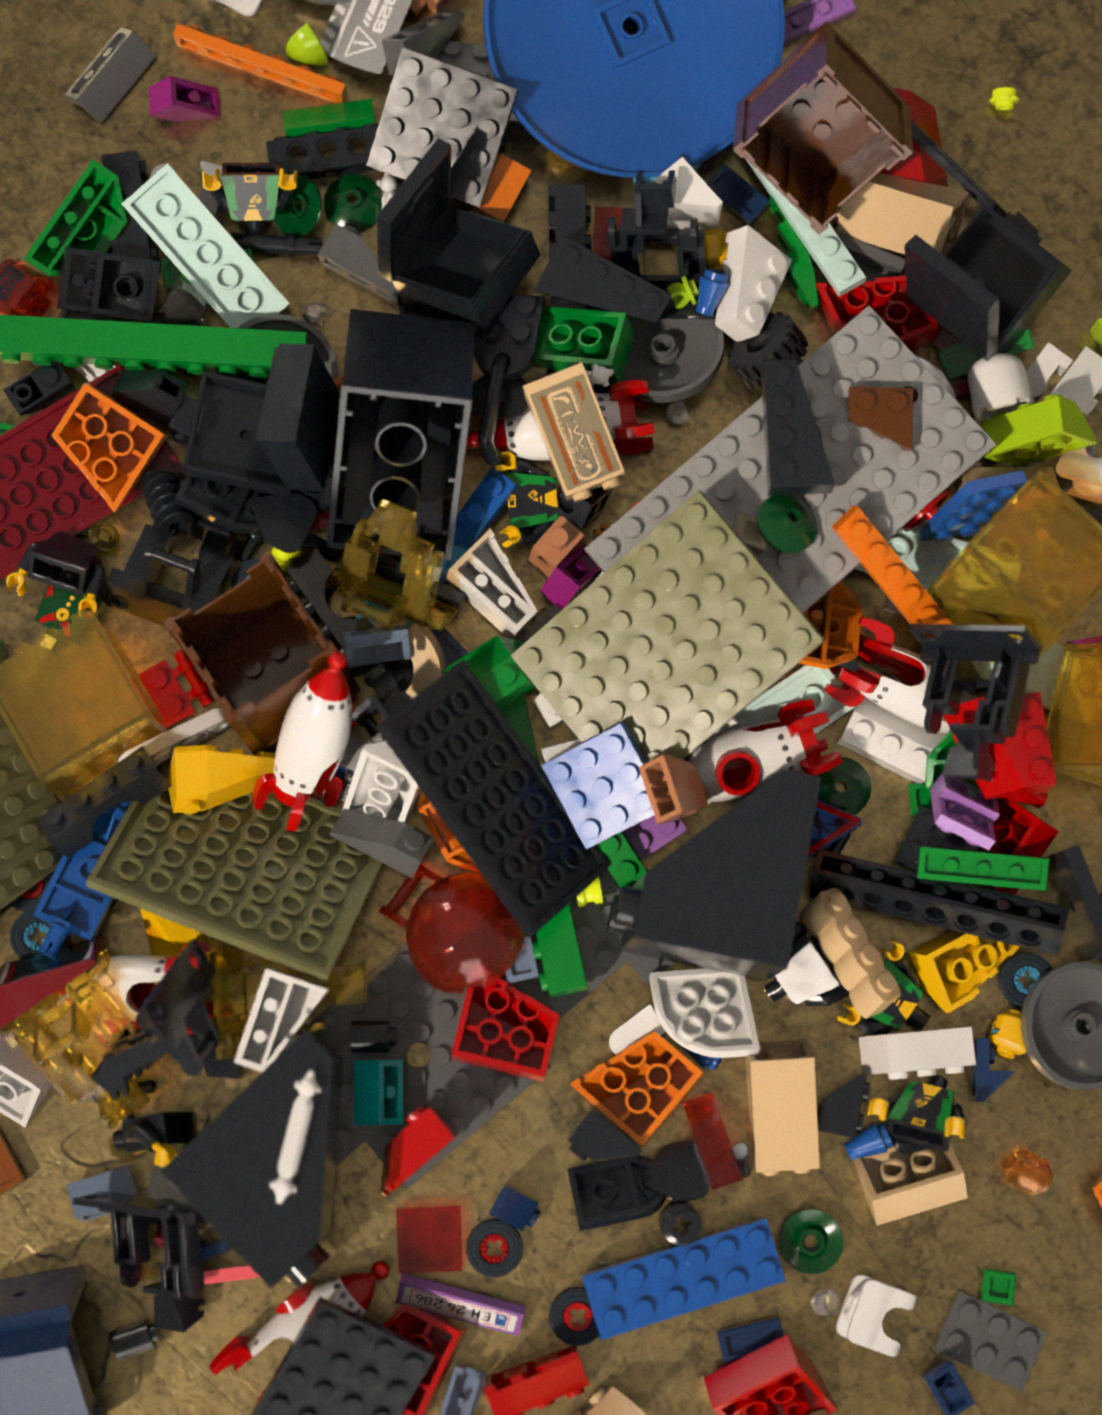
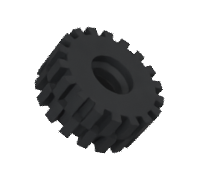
M771 312L768 313L758 336L739 342L732 341L730 345L732 350H729L727 353L729 357L727 361L746 386L752 390L754 388L762 390L761 369L763 361L796 359L799 366L803 362L801 357L807 354L806 347H808V341L788 314L777 312L774 315Z

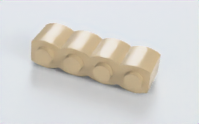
M836 887L820 892L801 911L806 927L817 937L818 946L822 954L833 964L834 973L841 985L849 991L851 1002L857 1012L865 1019L882 1013L901 995L897 981L884 968V962L880 953L868 941L865 928L852 914L850 904L844 894Z

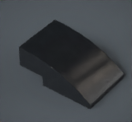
M64 247L57 308L152 323L160 261Z

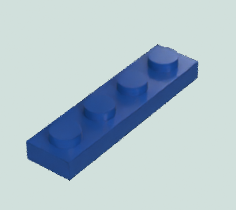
M492 467L457 514L451 561L425 558L420 566L443 584H448L446 581L448 570L485 534L507 504L510 496L519 486L503 473L497 471L495 467Z

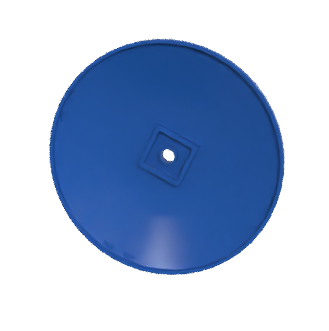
M484 0L483 29L485 47L495 80L520 88L512 112L535 139L564 160L583 169L620 178H636L637 171L644 170V177L649 178L658 177L682 157L691 167L698 165L716 155L734 141L737 103L781 62L785 39V12L783 0ZM631 18L637 22L638 32L635 35H629L623 30L625 19Z

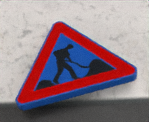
M817 800L807 859L816 855L819 849L827 848L861 826V818Z

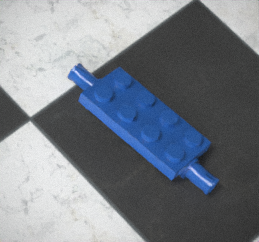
M132 801L116 804L104 811L94 823L92 830L93 841L69 858L64 855L62 856L33 914L36 918L49 923V926H51L41 948L38 950L40 954L57 960V956L67 936L72 934L93 942L114 898L86 887L87 879Z

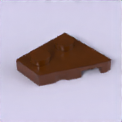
M849 386L848 421L861 428L869 429L872 434L882 439L884 437L902 446L901 449L905 451H911L913 448V388Z

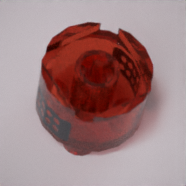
M5 259L0 265V315L43 317L51 304V300L47 298L49 290L54 293L52 281L19 260Z

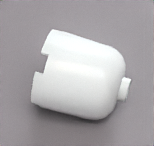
M997 351L988 361L981 358L970 367L968 387L974 419L979 426L980 422L991 419V416L995 413H1009L1017 410L1019 405L1026 403L1035 404L1025 366L1015 355Z

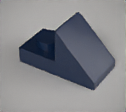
M973 1038L976 1065H972L971 1102H984L1014 1071H990V1064H994L995 1061L994 1045H990V1038Z
M950 1359L943 1361L920 1377L932 1393L944 1415H958L975 1404Z

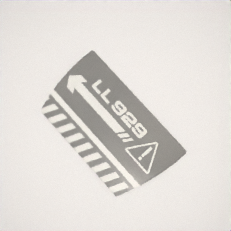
M352 0L336 5L320 41L325 54L359 69L381 74L386 64L382 40L400 31L412 0Z

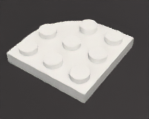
M705 968L650 973L649 981L656 1015L667 1034L678 1044L694 1053L716 1058L759 1054L760 1046L745 976Z

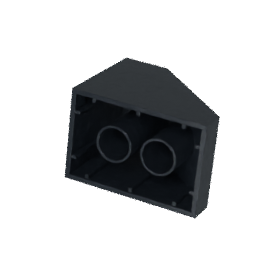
M350 309L326 547L451 561L472 403L475 323Z
M788 770L780 771L648 870L632 888L621 886L619 895L614 894L607 924V932L622 935L619 951L765 981L788 969L821 777Z
M305 1030L160 1171L270 1289L285 1277L297 1290L331 1257L319 1243L331 1232L343 1058L317 1031ZM311 1070L314 1071L315 1081L321 1087V1092L311 1097L313 1109L298 1170L291 1179L297 1189L286 1196L282 1204L276 1202V1193L273 1188H270V1182L280 1177L278 1164L293 1104L300 1095L298 1088L294 1087L295 1082H300Z

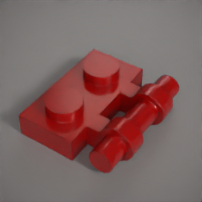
M182 649L173 654L179 664L177 667L171 669L164 659L138 674L169 729L197 714L191 705L195 700L199 699L203 708L214 703L209 693L211 691L206 682L202 681L195 669V665ZM184 675L192 687L186 693L177 680Z

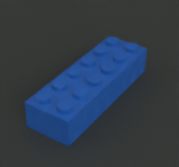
M758 1217L699 1236L690 1245L679 1246L673 1244L580 1274L601 1340L786 1281L767 1218Z

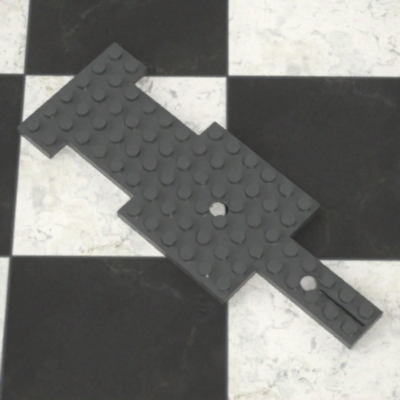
M608 868L599 875L603 897L602 904L589 902L585 907L578 908L576 897L570 902L589 990L551 998L548 990L542 991L540 978L509 983L515 989L559 1014V1019L626 962L630 964L646 985L650 984L649 977L651 972H664L675 963L619 951L622 935L607 932L614 894L619 895L620 891L619 885ZM637 882L631 884L628 887L632 888ZM503 903L452 945L448 943L432 922L428 923L300 1030L288 1044L289 1046L305 1030L317 1031L343 1058L336 1166L365 1141L383 1162L385 1146L409 1125L406 1118L423 1105L427 1109L434 1106L458 1135L401 1184L407 1190L535 1081L451 1059V1052L474 962L507 982L495 921L512 917ZM532 935L533 941H538L537 935ZM542 959L538 960L540 972H544ZM390 1020V1027H396V1046H390V1052L351 1053V1021ZM417 1042L426 1044L431 1052L430 1061L421 1068L413 1067L406 1058L409 1046ZM354 1060H403V1124L354 1125Z

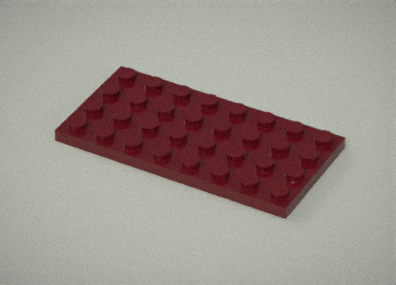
M116 366L89 382V384L112 397L111 394L123 369L121 366ZM81 388L0 435V581L9 574L19 570L17 566L30 544L46 540L58 532L75 537L114 513L100 493L90 484L83 472L51 436ZM112 397L113 399L120 402L121 404H123L136 414L140 415L153 425L157 426L155 421L151 417L141 413L140 411ZM166 440L144 474L153 470H163L166 473L171 472L176 475L182 473L183 467ZM140 481L118 510L143 496Z

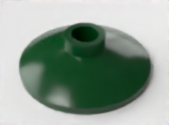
M358 174L345 175L332 182L326 190L323 200L324 211L327 219L333 226L336 223L344 228L346 225H349L359 232H363L376 224L377 215L382 210L381 199L383 196L376 183L368 177ZM350 196H356L358 201L350 204L347 202V199Z
M298 175L297 185L292 196L282 210L275 212L274 221L276 225L288 235L289 233H296V236L306 235L319 223L322 214V198L319 189L311 179Z
M793 495L770 496L758 509V530L766 543L775 550L787 554L800 553L806 550L815 540L817 534L815 515L810 507L800 498Z
M841 757L842 763L824 773L812 775L821 777L817 800L856 815L869 801L871 795L870 778L866 770L858 762L850 758ZM838 781L846 783L847 790L845 792H839L836 789Z
M808 1209L797 1212L785 1222L781 1230L780 1249L782 1255L792 1268L801 1273L814 1275L828 1271L838 1262L843 1251L844 1240L841 1228L830 1215L823 1211ZM808 1235H813L816 1238V1243L812 1247L805 1245V1238Z

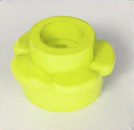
M1002 87L992 90V98L989 102L995 105L996 110L1006 111L1013 109L1014 104L1020 99L1017 97V90L1015 88Z

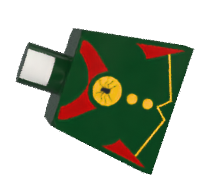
M48 585L35 617V621L47 629L39 645L54 654L63 639L78 645L109 607L103 601L96 598V619L91 621L92 609L90 608L84 609L80 618L79 602L86 598L87 595L84 593L83 596H79Z

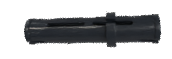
M234 231L231 233V237L242 249H252V252L287 254L289 258H295V255L318 256L323 246L322 237H296V233H289L288 236L237 233Z

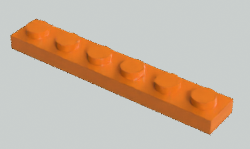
M177 23L173 33L178 47L336 104L344 103L348 96L346 84L338 77L333 75L325 77L316 74L312 68L305 65H299L298 67L291 65L284 58L277 55L266 56L250 45L239 46L233 44L231 40L222 35H215L214 37L205 34L202 29L194 25H187L186 27Z
M852 505L831 526L832 530L909 624H953L859 507ZM922 633V634H924V635H926V636L935 637V638H936V636L933 635V634H930V633Z

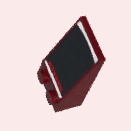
M98 936L94 938L93 942L84 940L63 946L57 956V960H53L49 956L36 954L1 965L0 1029L97 964L103 942L102 939Z

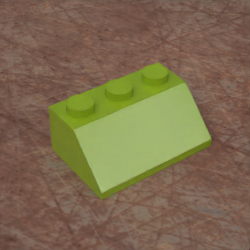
M1061 394L1048 395L1044 397V401L1035 404L1026 403L1019 405L1017 410L1009 413H995L991 416V419L980 422V427L996 444L984 458L999 463H1013L1014 467H1025L1028 463L1041 462L1097 444L1096 436L1077 403L1064 398Z

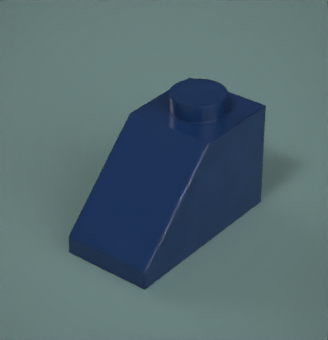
M506 1182L489 1214L523 1231L526 1225L531 1228L533 1227L541 1211L536 1208L539 1201Z

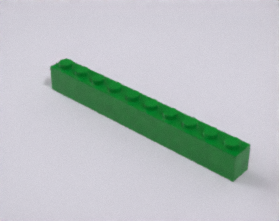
M0 315V359L7 364H19L20 360L32 361L33 364L39 366H50L51 362H59L72 368H80L82 364H95L94 366L99 369H113V366H126L127 370L138 371L148 367L163 369L168 373L175 372V369L187 370L188 373L202 375L203 371H218V374L225 376L249 373V376L254 378H266L270 374L274 349L278 348L279 343L308 344L307 332Z
M524 694L500 711L540 765ZM569 903L536 933L538 941L532 942L536 960L542 959L544 972H539L542 991L548 990L551 998L589 990Z

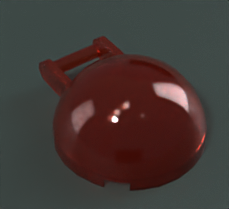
M420 865L414 878L412 879L408 876L386 907L382 905L378 911L384 918L406 931V946L409 959L420 977L431 987L446 993L464 994L463 989L477 985L485 988L492 984L513 965L522 949L526 936L483 875L477 873L463 872L451 874L443 878L425 866ZM424 878L432 883V885L417 898L410 910L408 920L398 915L397 912L421 879Z

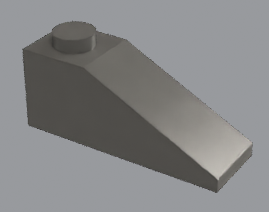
M442 10L383 39L382 44L389 75L394 76L402 47H408L437 58L464 19V12Z
M336 223L318 253L320 263L399 306L401 298L393 281L390 282L378 275V259L364 239L360 237L361 233L349 225H346L344 228Z
M343 809L329 834L412 879L434 837L405 822L349 809Z

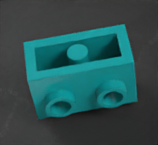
M354 1060V1125L403 1124V1060Z

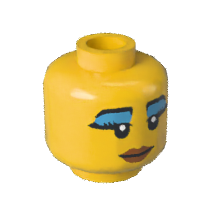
M1007 1009L1005 1013L995 1016L989 1038L990 1044L996 1048V1054L1014 1059L1015 1055L1027 1053L1021 1033L1022 1012Z

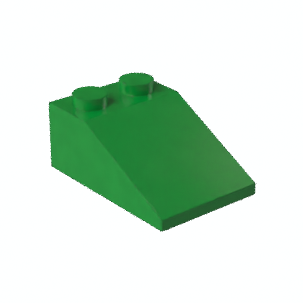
M546 306L534 364L559 372L581 362L585 370L592 371L591 366L596 363L598 366H604L614 371V374L608 380L610 385L621 382L634 337V331L627 313Z

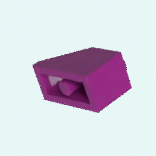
M168 76L149 87L150 116L172 122L217 119L220 117L218 88L174 76Z
M585 543L555 568L540 589V592L549 602L556 605L560 610H563L579 596L601 571L598 565L585 552L587 547Z

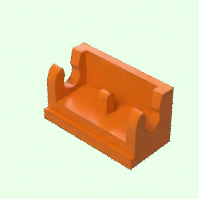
M502 154L493 170L482 206L477 207L474 205L471 213L504 222L531 170Z

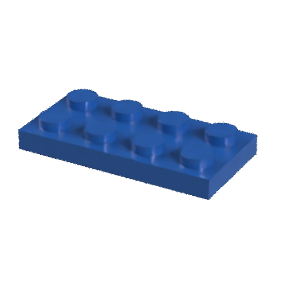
M1021 470L968 481L919 530L922 542L935 540L936 543H940L952 538L953 535L961 534L962 537H968L979 532V527L992 519V515L1005 507L1004 503L1017 496L1018 490L1028 482L1024 471Z

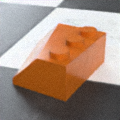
M84 383L51 436L83 472L90 484L100 493L108 503L107 505L115 513L137 486L169 434L92 384Z
M653 1031L569 1084L639 1145L645 1148L705 1074L658 1033Z

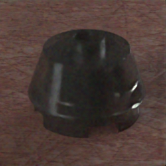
M177 278L172 286L173 290L164 298L152 323L201 326L206 318L202 313L207 305V301L191 282L187 284Z

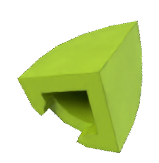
M306 23L290 38L286 45L285 53L287 59L295 66L305 65L318 70L328 65L327 57L316 35Z

